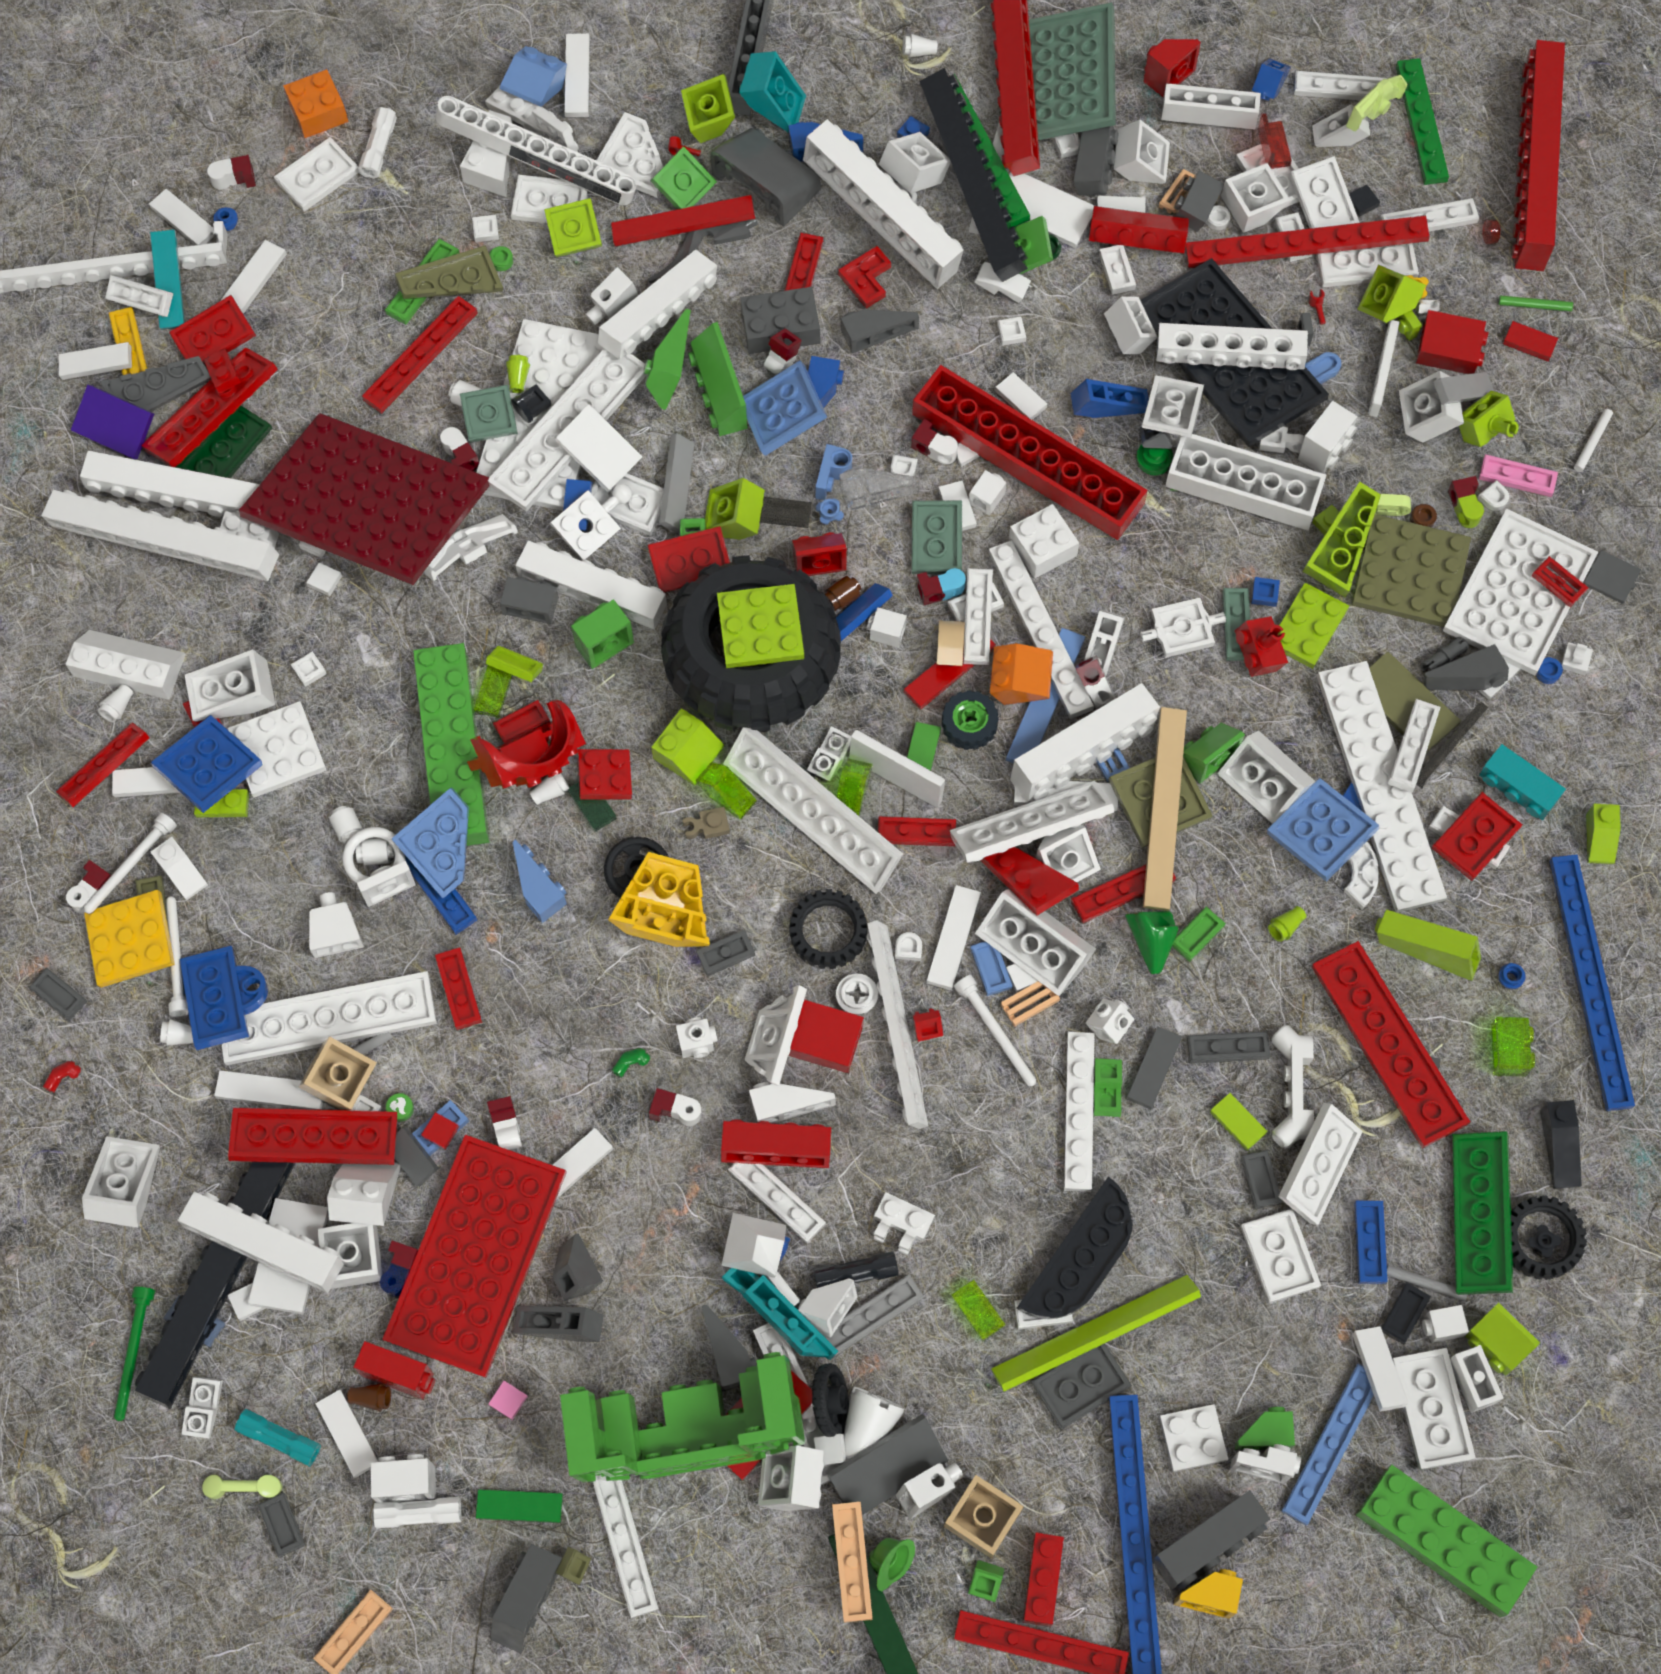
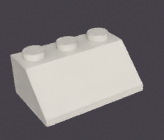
M1260 731L1247 736L1217 773L1272 824L1316 782Z

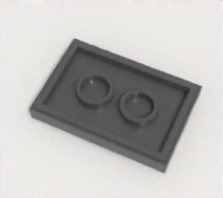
M1105 1343L1050 1369L1031 1381V1384L1060 1430H1063L1108 1402L1109 1396H1117L1132 1386Z

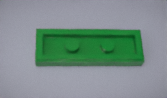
M478 1489L476 1519L561 1523L563 1494Z

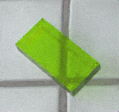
M488 665L474 706V712L499 718L513 675Z

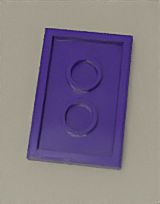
M87 384L71 431L132 459H138L142 449L141 445L145 441L154 413Z

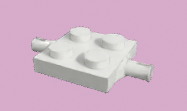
M1201 598L1153 608L1151 615L1155 624L1154 629L1140 631V637L1142 642L1157 638L1162 646L1165 658L1213 647L1215 641L1211 632L1212 625L1225 623L1226 618L1224 612L1209 616L1203 607Z

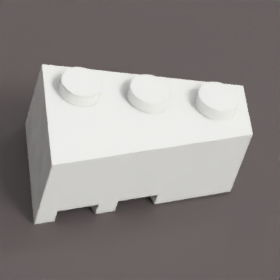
M489 110L488 113L512 123L511 117ZM473 140L460 165L463 182L507 197L511 157Z

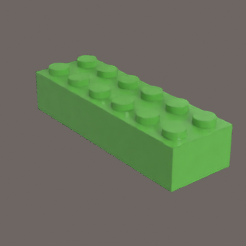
M1392 1464L1385 1469L1356 1514L1358 1518L1500 1618L1509 1614L1537 1569L1535 1564Z

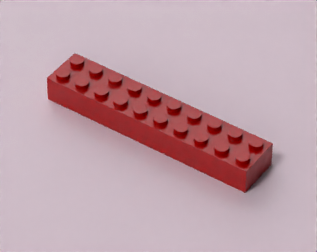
M1536 40L1534 48L1529 49L1527 63H1524L1522 69V78H1525V83L1522 84L1521 97H1524V102H1522L1520 107V117H1523V122L1520 123L1518 136L1522 137V142L1519 143L1517 156L1521 157V162L1518 163L1516 177H1520V183H1517L1515 197H1519V201L1514 209V217L1518 219L1513 229V238H1516V244L1513 245L1511 256L1515 259L1516 269L1544 272L1555 246L1565 56L1564 42Z
M942 365L937 368L913 399V416L922 421L926 419L933 423L932 427L946 436L953 437L958 443L968 447L985 460L1116 540H1119L1145 504L1147 489Z

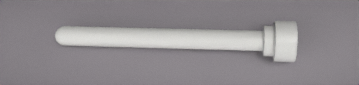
M160 813L154 820L155 824L152 826L154 829L84 906L86 913H93L161 836L170 834L177 827L170 817L164 813Z
M170 896L166 899V914L175 965L171 966L173 997L168 1004L169 1015L172 1017H185L189 1015L186 996H184L180 964L181 953L176 899Z
M968 975L954 985L958 994L970 1000L1028 1086H1034L1036 1083L1035 1077L978 995L977 982L972 975Z

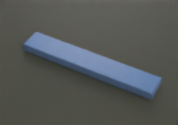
M1062 628L1059 636L1074 665L1085 641V636ZM1052 681L1049 699L1030 701L1006 756V761L1014 764L1016 758L1041 744L1060 699Z
M1357 1364L1281 1511L1306 1526L1374 1396L1364 1366Z

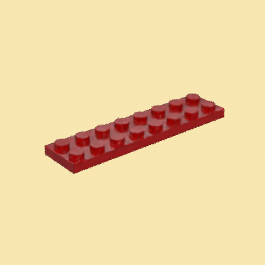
M1357 941L1313 963V971L1422 1149L1469 1125L1471 1121L1360 942Z

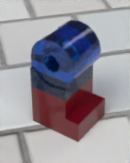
M392 1240L388 1251L394 1256L388 1271L383 1273L380 1278V1286L387 1295L398 1297L402 1292L418 1249Z

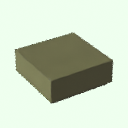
M567 1547L556 1574L580 1585L591 1558L573 1548Z

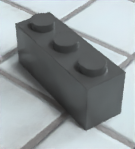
M1114 126L1082 132L1073 181L1079 196L1107 194L1108 185L1112 183L1111 166L1115 163L1114 148L1118 143L1119 136L1118 130H1115Z

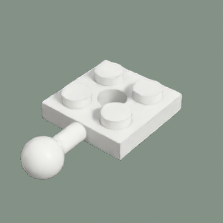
M618 484L612 491V497L602 505L589 491H586L550 522V525L581 561L585 560L621 529L608 512L618 503L625 504L629 502L632 497V490L626 484ZM581 519H587L591 522L592 529L589 533H584L579 529Z

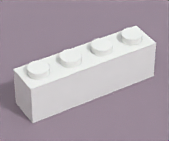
M1166 84L1161 120L1255 130L1259 115L1261 93Z

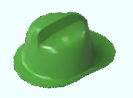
M885 1538L870 1552V1563L873 1570L878 1574V1590L884 1591L908 1571L915 1555V1544L912 1540L905 1539L901 1541L895 1538Z

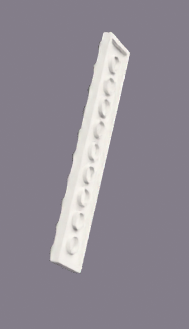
M1367 661L1318 672L1317 679L1362 812L1379 824V830L1371 837V841L1395 912L1398 913L1445 901L1447 895L1412 792L1388 784L1398 751Z

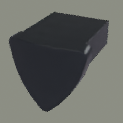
M537 384L521 395L511 399L514 409L527 423L532 422L533 418L552 406L551 400Z

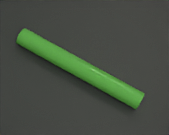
M1502 295L1499 296L1498 305L1570 312L1573 309V302Z

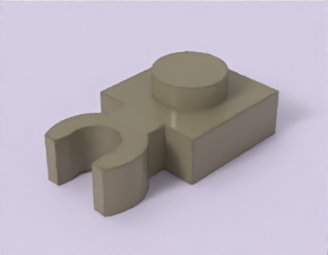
M725 807L699 812L700 819L697 820L692 817L682 820L683 826L691 825L694 827L692 831L685 832L686 839H693L702 832L705 839L730 834Z

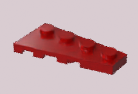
M1016 847L1009 848L1003 853L986 856L980 860L1036 916L1079 890V884L1076 881Z

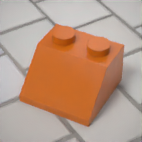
M1018 643L995 646L990 694L1003 705L1049 699L1053 651Z

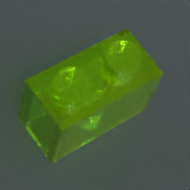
M1496 1017L1491 1024L1494 1076L1526 1077L1532 1068L1535 1067V1053L1531 1052L1530 1042L1532 1043L1534 1039V1030L1532 1026H1529V1018Z

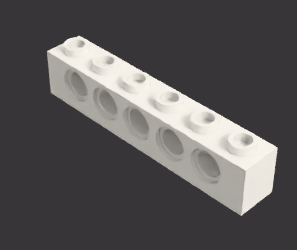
M1159 323L1157 362L1168 364L1175 362L1189 363L1191 365L1213 364L1214 366L1232 365L1242 368L1250 366L1263 367L1265 369H1304L1307 359L1308 331Z

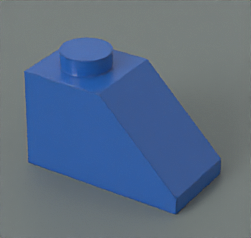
M1269 58L1261 64L1252 91L1261 93L1260 98L1269 101L1270 98H1276L1289 74L1291 66Z

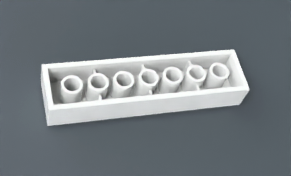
M827 119L807 136L803 161L936 289L957 273L963 254L961 244L956 239L951 238L940 223L934 222L922 206H917L905 190L895 185L891 176L883 173L872 158L866 157L854 141L847 139L837 125H833Z

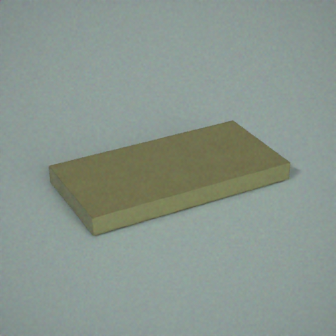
M1386 652L1369 667L1386 719L1403 736L1416 699L1441 707L1426 754L1461 723V720L1389 652Z

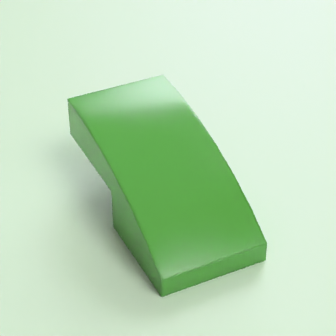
M916 722L907 758L931 771L941 727Z
M1095 1058L1094 1116L1121 1117L1122 1060Z

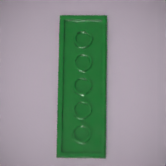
M1507 1131L1452 1134L1457 1295L1513 1293L1509 1134Z

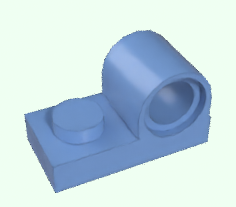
M826 444L815 487L816 499L826 500L827 492H832L834 479L844 480L851 475L852 454L849 450ZM843 462L845 465L838 466L836 463Z

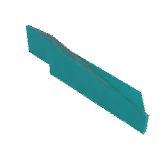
M731 1268L721 1277L727 1284L741 1293L743 1298L800 1356L825 1357L831 1360L838 1353V1350L764 1275L759 1278L755 1273Z

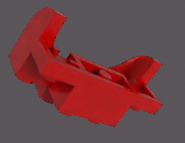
M555 699L546 703L552 717L551 722L495 748L488 741L481 739L480 736L470 739L478 757L467 761L471 771L481 769L482 773L485 772L491 787L501 785L502 789H505L515 784L516 787L527 785V788L540 784L542 782L541 777L545 775L550 778L562 773L561 768L570 764L568 757L579 753L577 748L585 745L586 742L570 708L564 702Z

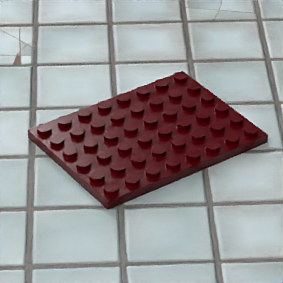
M319 413L239 509V514L244 519L414 585L490 486L488 483L489 477Z

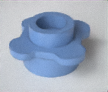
M826 499L816 505V511L820 513V522L827 525L831 521H841L844 514L840 511V502L837 499Z

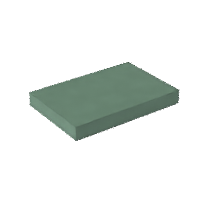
M962 500L912 501V574L927 572V574H945L953 568L962 571Z

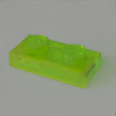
M974 1279L951 1294V1298L982 1342L1005 1327L1006 1324Z

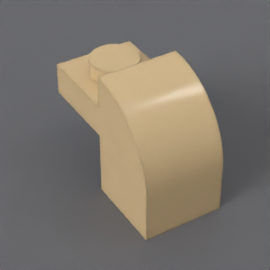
M939 620L938 665L962 666L965 622Z

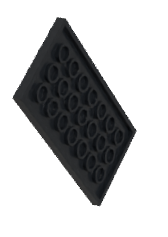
M1212 258L1140 300L1157 337L1159 323L1273 329ZM1178 363L1194 383L1204 385L1202 393L1248 447L1326 401L1329 393L1306 367L1304 369L1289 370L1287 368L1265 369L1263 367L1250 366L1242 368L1232 365L1214 366L1213 364L1191 365L1189 363Z

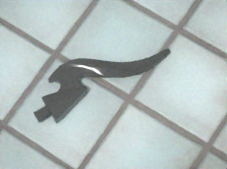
M756 219L688 232L683 246L675 259L665 269L648 278L649 283H655L695 249L697 250L706 235L713 237L715 245L750 238L751 233L749 229L758 225Z

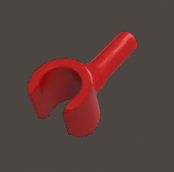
M676 136L669 138L668 148L671 155H675L682 147H685L690 154L700 156V150L681 145V138Z
M1320 289L1319 297L1313 296L1312 291L1309 297V304L1316 309L1320 325L1326 323L1322 307L1325 292Z

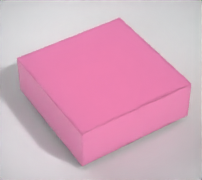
M503 1381L488 1405L513 1420L528 1396L506 1381Z

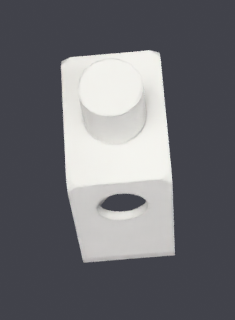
M617 267L590 295L595 306L585 315L591 323L596 325L604 317L609 320L638 296V292L633 282Z
M333 892L321 894L319 896L321 907L310 910L309 947L314 958L363 948L362 939L347 903H337L335 893Z
M938 1463L904 1483L895 1496L911 1520L947 1497L955 1488L954 1483L963 1478V1473L956 1463L951 1464L945 1469L941 1463Z

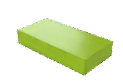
M497 646L487 656L486 660L487 665L531 683L542 672L543 668L541 662L501 646Z
M1231 1093L1210 1110V1113L1246 1151L1252 1148L1268 1132Z

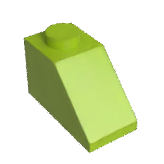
M1593 803L1587 812L1588 863H1615L1621 830L1620 805Z

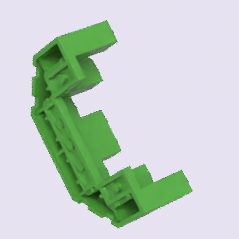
M780 1352L764 1354V1359L756 1360L757 1366L748 1367L745 1373H740L739 1381L743 1408L729 1410L728 1415H725L722 1388L719 1384L713 1383V1380L698 1381L695 1387L686 1388V1385L670 1386L669 1391L662 1392L666 1426H663V1423H653L646 1425V1430L638 1431L635 1399L629 1393L626 1394L625 1390L609 1392V1397L595 1400L594 1393L585 1390V1387L568 1389V1394L560 1395L569 1476L581 1482L596 1481V1476L606 1477V1481L629 1480V1474L640 1475V1480L654 1479L757 1461L766 1458L765 1452L770 1451V1455L789 1450V1443L793 1442V1446L805 1444L799 1398L794 1394L789 1359L785 1355L781 1356Z

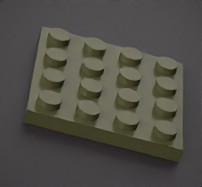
M1375 514L1368 532L1352 606L1445 627L1458 602L1471 537Z

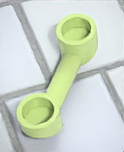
M210 1475L204 1480L202 1490L204 1495L210 1499H219L225 1492H259L266 1499H271L281 1494L282 1483L273 1475H264L259 1480H223L217 1475Z

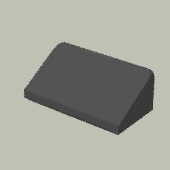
M1139 428L1144 448H1172L1169 433Z

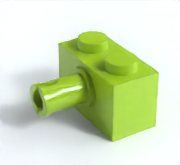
M1492 390L1462 413L1464 424L1459 426L1463 441L1478 447L1487 444L1498 433L1513 437V434L1516 435L1519 428L1518 423L1515 422L1516 419L1509 396Z

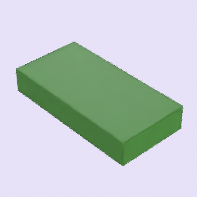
M1206 906L1175 938L1172 947L1191 962L1225 927L1226 923Z

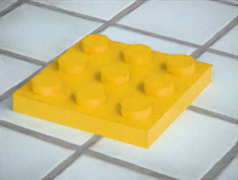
M159 890L97 908L91 914L84 912L97 986L102 988L175 965L162 893Z

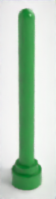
M133 1287L131 1298L134 1299L133 1304L136 1306L114 1413V1419L119 1422L123 1421L126 1416L146 1308L150 1306V1302L154 1301L156 1290L151 1288Z

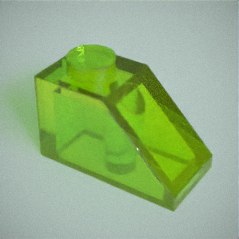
M848 758L841 772L836 797L860 816L873 764Z
M711 762L695 780L712 800L725 807L727 811L738 819H742L757 801L728 766Z

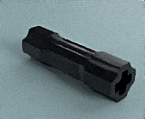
M894 1251L839 1265L832 1264L813 1268L817 1288L845 1279H852L854 1283H860L873 1279L880 1280L899 1276Z

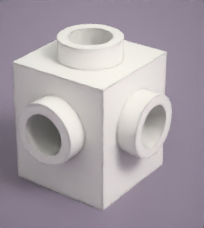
M1103 998L1086 1024L1099 1039L1117 1044L1127 1032L1134 1018L1127 1011L1129 1009L1127 1005L1117 999L1111 1001Z
M700 1017L691 1018L685 1024L676 1026L683 1058L690 1056L702 1058L708 1056L709 1052L714 1051L713 1042L718 1040L715 1027H709L707 1019L701 1020Z

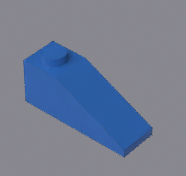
M798 122L788 125L791 153L800 162L803 161L807 136L821 124ZM842 130L843 135L850 141H854L860 148V151L863 152V135Z
M811 356L808 374L824 408L836 394L837 386L842 385L844 370H840V360Z
M1085 379L1070 393L1074 415L1091 418L1146 413L1149 401L1147 389Z

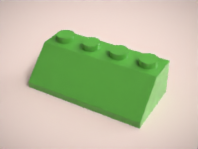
M715 322L690 342L691 352L688 353L691 367L696 366L697 373H695V379L698 387H703L702 400L705 408L709 407L712 413L709 414L712 429L717 428L720 437L747 429L746 403L718 322Z

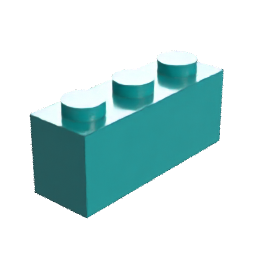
M1503 744L1499 746L1479 774L1487 785L1496 787L1504 793L1508 800L1517 802L1526 808L1528 814L1541 820L1545 819L1566 790L1562 785Z

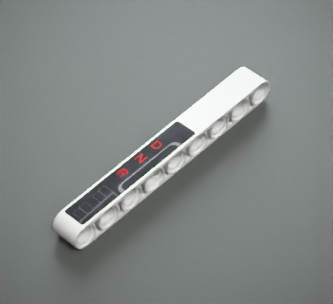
M444 96L439 99L435 118L442 127L616 204L628 205L632 202L637 184L630 175L454 97Z

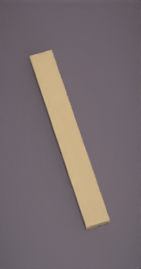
M1161 707L1159 713L1142 908L1162 911L1170 910L1187 710Z

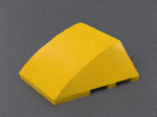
M648 852L608 920L628 935L674 947L709 946L710 942L705 926L706 914L703 912L701 899L703 894L699 866Z

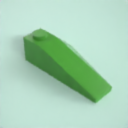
M685 309L656 349L652 359H647L643 373L647 374L645 385L660 408L666 410L681 378L691 312L689 309Z

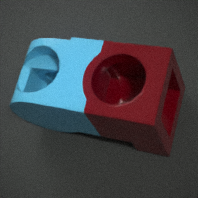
M956 568L948 570L945 574L928 578L927 572L917 574L916 585L923 606L961 595L965 589L966 578L965 574Z

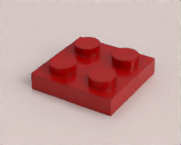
M578 749L580 799L631 800L632 783L629 749Z

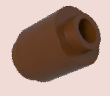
M845 576L826 589L825 595L832 604L834 611L837 609L842 610L860 597L861 586L854 577Z

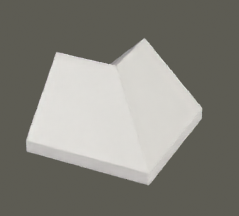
M1083 825L1061 830L1052 836H1045L1037 851V860L1076 882L1101 870L1087 830Z
M733 1213L721 1266L775 1278L785 1241L786 1225Z

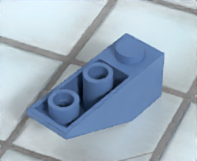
M515 839L513 847L525 903L541 923H544L567 904L564 896L566 891L558 881L553 883L548 877L550 873L541 862L537 865L532 859L534 855L526 844L521 846Z

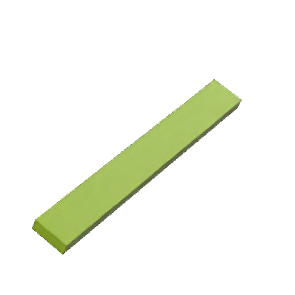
M1185 1275L991 1368L993 1376L1002 1390L1007 1391L1200 1298V1290L1191 1278Z

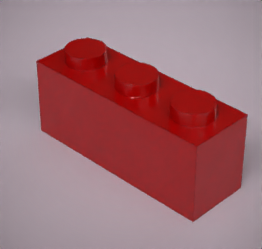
M1035 1533L1033 1537L1022 1623L1050 1628L1053 1625L1064 1537Z

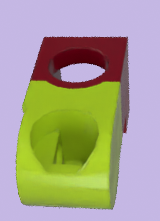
M1476 476L1452 481L1448 489L1456 516L1460 524L1466 528L1476 527L1484 514V507L1475 495L1479 485Z

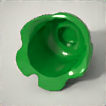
M1158 911L1125 914V918L1151 974L1161 973L1178 932V926L1175 925L1172 912Z

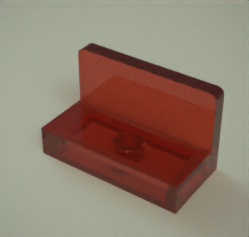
M1261 114L1257 130L1265 162L1268 163L1271 169L1291 166L1292 159L1282 121L1268 123L1267 114Z

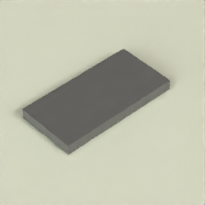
M921 1414L834 1468L827 1475L842 1503L861 1502L862 1515L897 1494L904 1483L938 1463L945 1464L948 1462V1459L927 1418Z

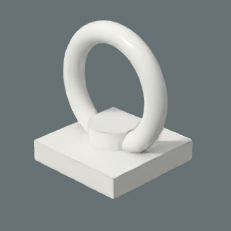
M369 827L358 831L348 840L343 851L344 869L348 876L357 883L368 907L416 885L405 861V854L392 840L396 834L381 827ZM377 837L385 839L392 845L395 852L393 866L381 867L372 872L370 877L361 874L353 862V854L356 847L368 838Z

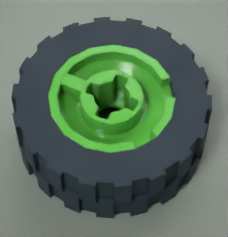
M967 690L952 696L949 702H946L942 713L943 733L947 736L948 741L955 744L958 748H964V750H976L981 746H986L989 741L991 742L994 734L997 732L999 719L995 703L987 695H983L978 691L971 692V690ZM972 717L975 721L967 723L966 718Z

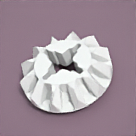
M851 974L839 982L836 989V999L838 1005L845 1012L855 1015L867 1014L876 1005L878 989L870 977L863 974ZM856 985H859L860 993L865 994L864 997H860L858 1004H855L853 996H849L855 992Z

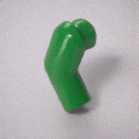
M640 1047L622 1053L611 1072L622 1078L630 1065L638 1063L640 1066L647 1065L650 1061V1055L646 1053L645 1049Z

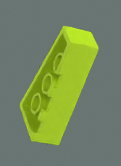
M1359 481L1302 572L1341 596L1346 597L1350 591L1381 494Z

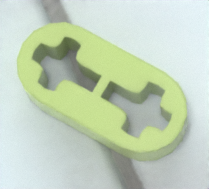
M1381 494L1375 514L1384 516L1407 515L1411 512V498L1406 495Z

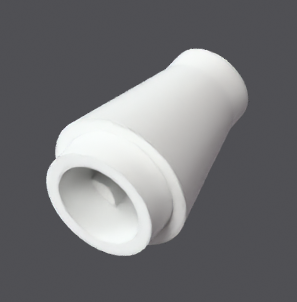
M914 34L904 36L902 53L903 55H908L909 58L936 55L937 40H930Z
M121 684L118 689L99 703L98 713L105 720L112 723L121 719L133 695V691L128 686Z
M560 773L550 778L547 776L529 793L534 802L539 805L542 802L564 795L569 786Z
M171 1019L169 1022L163 1021L160 1042L167 1043V1046L193 1043L191 1026Z

